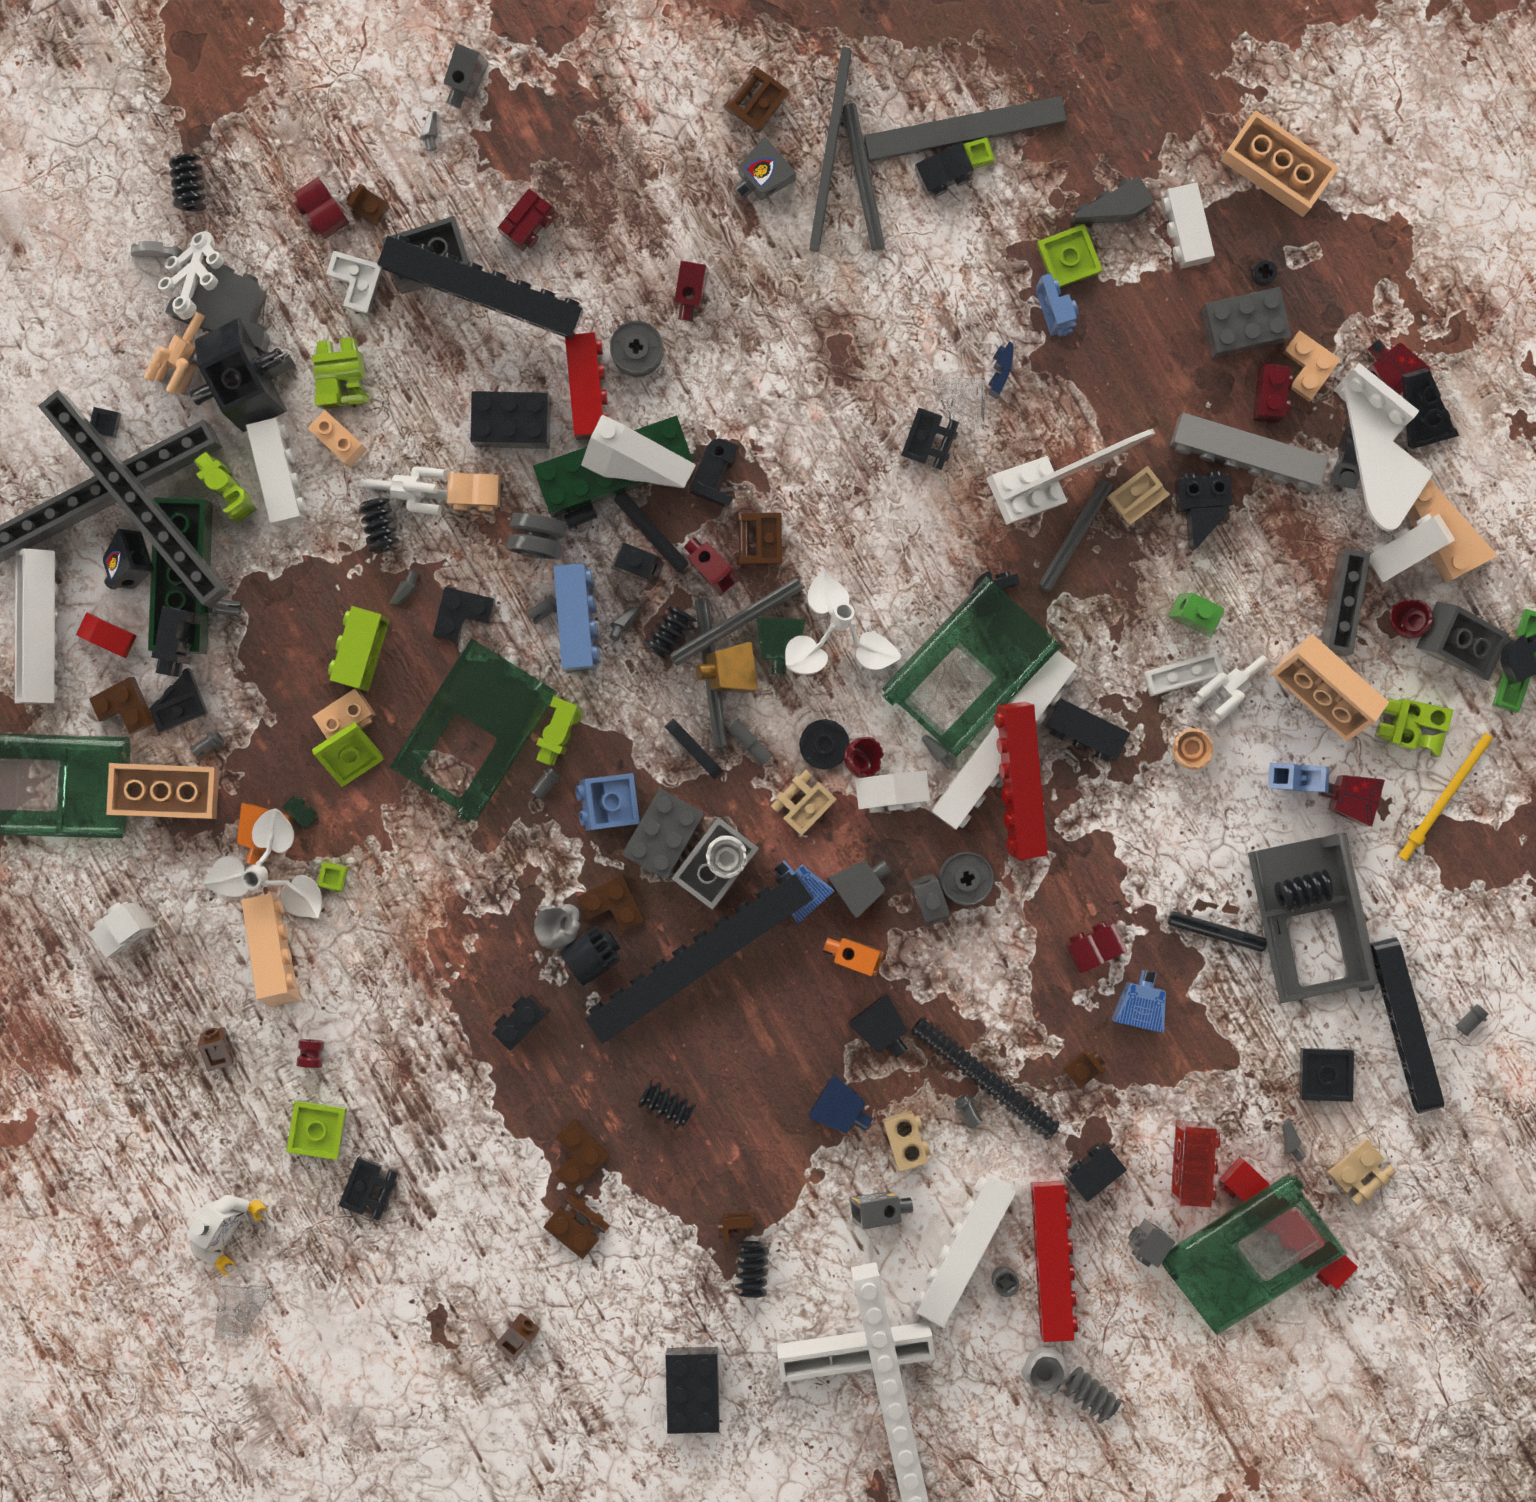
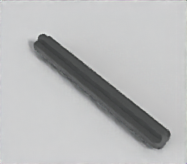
M1105 480L1099 482L1038 584L1044 591H1051L1112 489V485Z

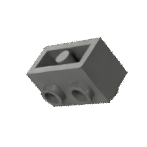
M1145 1218L1139 1227L1135 1226L1128 1237L1130 1240L1128 1245L1133 1249L1132 1254L1147 1267L1153 1264L1159 1268L1175 1244V1241L1165 1231Z

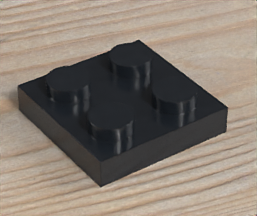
M1300 1048L1299 1099L1353 1102L1354 1050Z

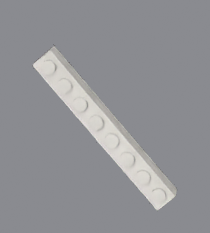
M1051 648L1010 704L1024 701L1034 704L1036 726H1039L1047 715L1044 713L1049 704L1054 706L1062 694L1059 690L1064 683L1068 686L1077 675L1074 672L1077 665L1056 649ZM995 724L930 811L954 830H957L958 827L964 828L971 818L968 813L974 806L978 808L985 800L986 795L983 794L988 786L993 788L1001 778L999 774L1001 754L997 750L999 732Z

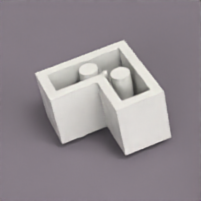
M927 770L855 779L858 808H869V813L884 812V806H888V811L904 809L903 804H905V809L921 807L920 802L930 801Z
M126 901L122 904L118 902L106 910L108 915L93 924L95 929L90 931L89 935L105 958L117 955L155 926L138 902L128 903Z

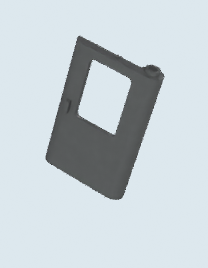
M1338 833L1249 852L1248 858L1280 1004L1350 988H1359V992L1374 990V985L1378 984L1379 981L1347 834ZM1324 869L1329 873L1333 885L1332 901L1328 902L1323 896V903L1318 904L1313 898V906L1309 907L1303 901L1304 908L1299 910L1296 904H1294L1293 912H1289L1286 906L1281 907L1275 896V883H1283L1287 879L1293 880L1295 877H1303L1306 874L1312 875L1314 872H1322ZM1330 908L1335 918L1346 976L1341 979L1302 987L1298 980L1286 920L1292 916Z

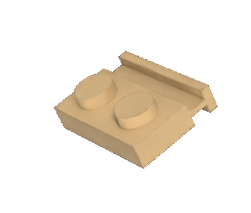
M1146 466L1106 498L1118 514L1123 517L1126 524L1130 526L1168 497L1170 493L1164 489L1163 484L1156 475Z

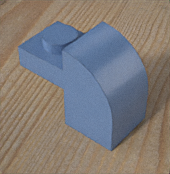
M1270 763L1268 788L1328 793L1330 767Z

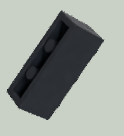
M1063 699L1058 700L1045 728L1050 730L1049 734L1060 740H1063L1065 737L1073 741V747L1084 752L1086 749H1089L1096 753L1094 757L1106 763L1109 760L1116 761L1130 735V732Z

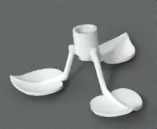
M823 570L813 580L807 594V602L816 614L823 615L829 612L831 624L817 645L808 636H797L791 639L785 650V666L792 672L802 675L815 674L821 671L828 661V655L820 648L834 629L843 631L848 627L851 629L854 645L858 647L855 652V658L862 667L871 671H878L898 662L901 658L900 653L892 643L880 634L865 632L858 641L855 629L856 622L852 620L854 609L848 604V592Z
M271 809L265 812L254 824L252 830L253 842L257 847L266 848L265 853L256 862V865L246 870L245 864L239 858L224 856L216 861L203 882L206 888L229 897L242 896L249 890H254L261 885L264 887L285 885L287 887L282 890L280 899L284 909L290 914L316 919L320 916L322 909L320 888L310 877L297 875L291 883L287 880H267L268 871L262 865L271 850L277 853L284 852L291 847L294 841L292 825L278 809Z

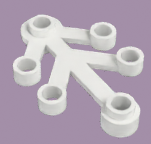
M207 231L195 234L192 237L190 247L179 257L170 256L166 259L164 266L172 274H177L171 279L164 277L158 283V288L164 294L169 295L185 280L181 296L177 297L172 304L173 311L183 320L191 318L197 309L196 305L191 301L197 276L200 277V284L206 290H212L218 284V279L208 272L201 263L203 256H207L206 262L213 269L220 268L224 263V258L217 251H214V238ZM191 259V262L181 270L182 265Z

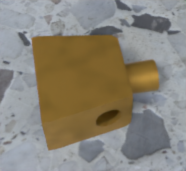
M752 642L707 654V664L696 666L697 679H709L711 690L739 693L758 690Z

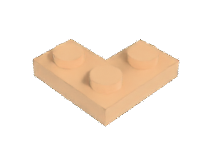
M1300 330L1283 352L1303 367L1294 379L1291 389L1308 402L1314 398L1341 360Z

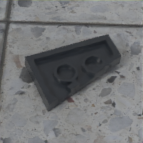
M1424 368L1402 374L1403 398L1419 410L1414 419L1406 425L1408 447L1415 449L1458 437L1459 433L1450 420L1451 416L1440 398L1441 394L1430 370Z

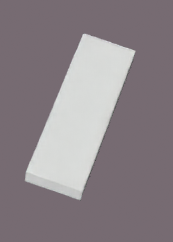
M1215 651L1143 672L1151 697L1213 679L1219 673L1224 672L1218 652Z

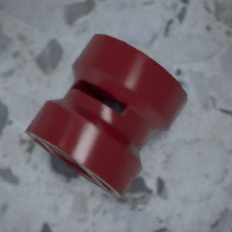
M299 1039L298 1048L300 1049V1056L297 1057L296 1066L321 1068L323 1065L321 1051L324 1049L325 1041Z

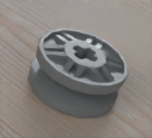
M641 320L628 321L620 325L613 333L610 341V353L616 367L624 374L632 377H644L653 373L660 366L664 356V347L658 331L651 324ZM635 344H640L641 349H643L642 351L639 350V354H634L633 349H631V347L635 348Z
M971 852L956 853L945 860L941 865L938 880L945 897L954 903L967 906L976 905L985 900L992 890L994 876L991 866L982 856ZM965 871L967 875L971 874L972 879L968 880L969 885L967 886L966 883L960 882V878L964 877L963 872Z

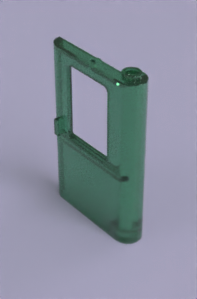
M471 638L390 765V768L458 810L456 815L468 823H470L471 819L477 821L551 704L553 696H556L558 692ZM455 714L463 716L497 739L493 749L461 797L455 796L420 773L421 766Z

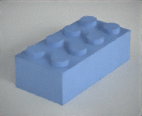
M584 563L553 566L562 669L566 672L597 670L596 664L601 663L600 649L595 646L594 638H599L598 625L592 618V613H596V600L590 594V588H594V575L591 573V569L588 570Z

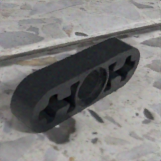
M674 718L664 726L714 780L724 772Z

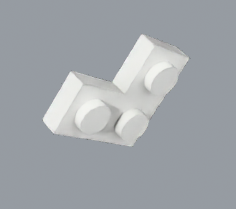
M333 250L326 275L330 278L350 283L343 304L344 308L369 315L383 270L380 269L377 263Z

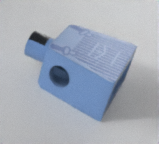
M784 860L773 870L779 878L787 872H790L791 875L798 872L814 895L812 901L792 914L797 923H800L834 892L828 884L804 865L799 866L794 871Z
M1142 970L1139 984L1126 982L1112 1016L1114 1022L1164 1033L1166 992L1162 989L1154 988L1157 973Z

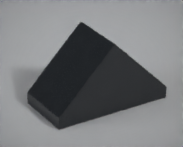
M1223 506L1188 510L1186 512L1189 549L1193 551L1198 548L1231 509Z

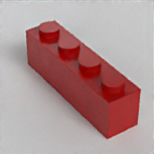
M595 332L575 334L574 340L565 338L573 428L576 440L591 438L601 416L604 415L603 405H608L607 390H602L601 380L606 379L604 364H599V355H603L602 340H597Z

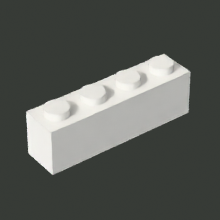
M277 418L246 425L270 524L277 527L305 520L303 512H306L307 508L304 498L299 497L298 488L301 487L297 472H293L292 463H295L292 449L287 448L286 439L289 438L286 425L282 424Z

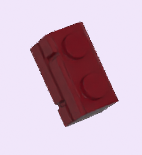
M528 189L497 227L498 231L504 238L524 252L527 247L532 248L539 238L537 234L542 228L547 229L553 222V207L531 189Z

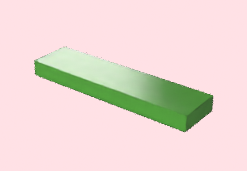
M1523 610L1515 637L1524 635L1527 638L1536 633L1535 611ZM1503 671L1492 705L1519 713L1531 677L1518 683L1509 684Z

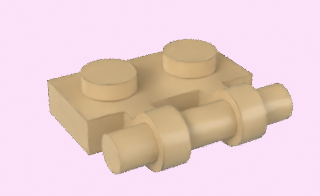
M807 770L800 776L796 775L792 779L793 783L783 793L780 792L776 796L777 800L771 805L777 813L784 806L790 810L783 819L801 836L837 800L820 782L811 789L806 783L813 776ZM801 789L806 795L795 805L791 799Z
M1366 1138L1328 1171L1329 1175L1344 1192L1348 1193L1353 1187L1358 1191L1351 1198L1357 1206L1365 1200L1369 1201L1374 1197L1372 1194L1382 1185L1386 1186L1391 1181L1390 1178L1397 1172L1391 1165H1388L1383 1171L1378 1167L1385 1158ZM1372 1172L1375 1178L1364 1186L1361 1180Z

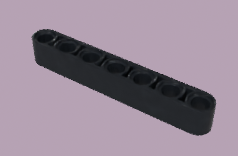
M1397 937L1370 943L1379 986L1413 1107L1417 1114L1443 1108L1444 1099L1401 944Z

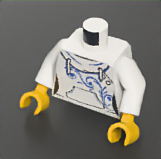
M225 1195L219 1200L205 1204L186 1233V1237L192 1240L190 1245L193 1254L210 1265L214 1264L223 1275H228L229 1273L223 1269L224 1266L229 1263L233 1266L235 1264L226 1255L218 1257V1254L223 1251L246 1211H249L257 1221L263 1219L258 1211H267L264 1204L260 1200H254L249 1203V1200L232 1195Z

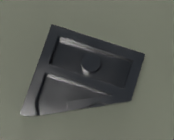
M190 668L184 669L181 672V677L173 685H170L165 690L164 695L149 708L159 733L208 714Z

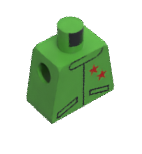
M1184 593L1178 595L1168 617L1212 638L1225 609L1194 593Z

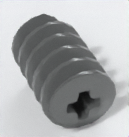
M1081 1366L1069 1375L1065 1383L1067 1387L1065 1396L1069 1397L1074 1393L1073 1403L1077 1404L1082 1400L1081 1409L1083 1411L1091 1407L1089 1416L1093 1417L1098 1413L1097 1423L1099 1424L1110 1419L1121 1405V1399H1116V1395L1113 1392L1108 1393L1107 1387L1100 1386V1382L1097 1379L1092 1380L1091 1374L1084 1373V1369Z

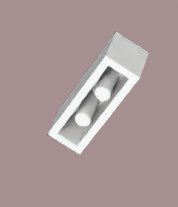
M1198 183L1167 189L1161 199V206L1164 214L1167 213L1168 215L1167 231L1169 237H1173L1174 240L1173 256L1175 262H1179L1180 269L1209 263L1215 254Z
M1427 514L1416 521L1418 525L1416 528L1409 531L1406 527L1393 535L1395 537L1394 541L1387 544L1384 540L1371 548L1374 553L1370 554L1369 561L1382 582L1455 541L1440 514L1434 517Z

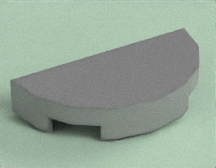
M139 241L138 245L131 244L130 254L131 256L169 258L170 256L179 257L182 254V250L175 245L173 247H165L163 242Z

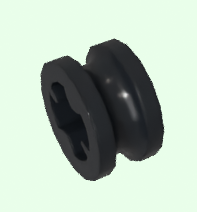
M1268 260L1259 262L1252 271L1253 281L1261 286L1270 284L1277 275L1275 264ZM1263 267L1267 268V273H1270L1265 279L1262 278V273H1258V270L1261 271Z

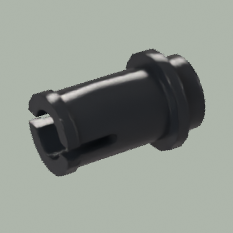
M592 503L573 512L567 511L568 514L564 515L569 529L574 528L576 530L578 529L577 526L598 518Z

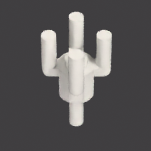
M415 466L412 468L411 476L394 475L391 481L366 479L365 488L390 491L392 498L407 501L406 508L409 512L440 515L442 512L441 505L419 503L421 498L447 500V490L438 489L437 484L423 483L422 478L445 480L447 471L445 469Z
M1261 655L1244 671L1234 668L1227 675L1219 673L1196 693L1197 696L1191 702L1198 708L1216 693L1217 697L1224 702L1209 718L1210 723L1216 726L1245 699L1244 693L1252 687L1249 679L1269 663L1268 659Z

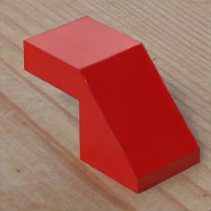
M86 612L76 633L82 639L124 658H127L137 635Z

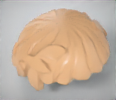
M1189 728L1180 733L1173 743L1174 758L1181 766L1187 769L1199 770L1207 766L1212 759L1214 751L1213 742L1210 736L1201 729Z

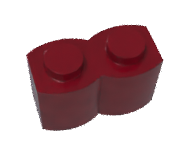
M319 177L293 193L297 199L294 202L296 208L302 216L304 214L308 215L311 221L307 224L316 236L321 234L324 239H327L350 223Z
M1102 921L1092 926V932L1086 935L1080 932L1069 938L1070 942L1066 944V948L1079 973L1086 972L1127 952L1114 923L1107 924L1106 921Z

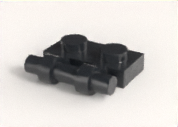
M918 407L901 456L922 464H926L929 455L935 457L933 468L942 470L945 461L948 462L950 454L948 452L952 441L957 438L958 432L956 430L959 422L950 419L947 428L940 426L943 418L942 415ZM936 434L944 436L939 450L932 448Z
M360 1156L357 1157L338 1206L360 1215L364 1214L367 1206L373 1208L371 1218L380 1221L383 1212H386L389 1206L387 1201L391 1191L395 1190L398 1183L396 1178L399 1172L390 1168L386 1177L380 1176L383 1165ZM375 1184L382 1187L378 1199L371 1197Z

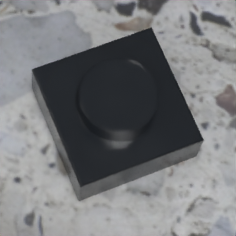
M93 407L90 423L101 436L116 438L121 413Z

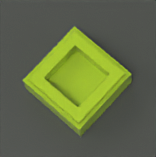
M988 137L963 144L973 169L995 162Z
M322 862L317 882L318 887L343 892L349 867Z

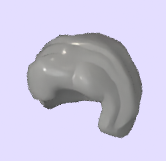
M572 904L540 908L534 922V933L539 944L547 949H558L572 943L576 939L580 928L578 908Z
M1042 1346L1034 1350L1026 1358L1021 1373L1031 1387L1038 1388L1046 1395L1056 1394L1059 1387L1067 1382L1069 1367L1062 1353L1052 1347Z

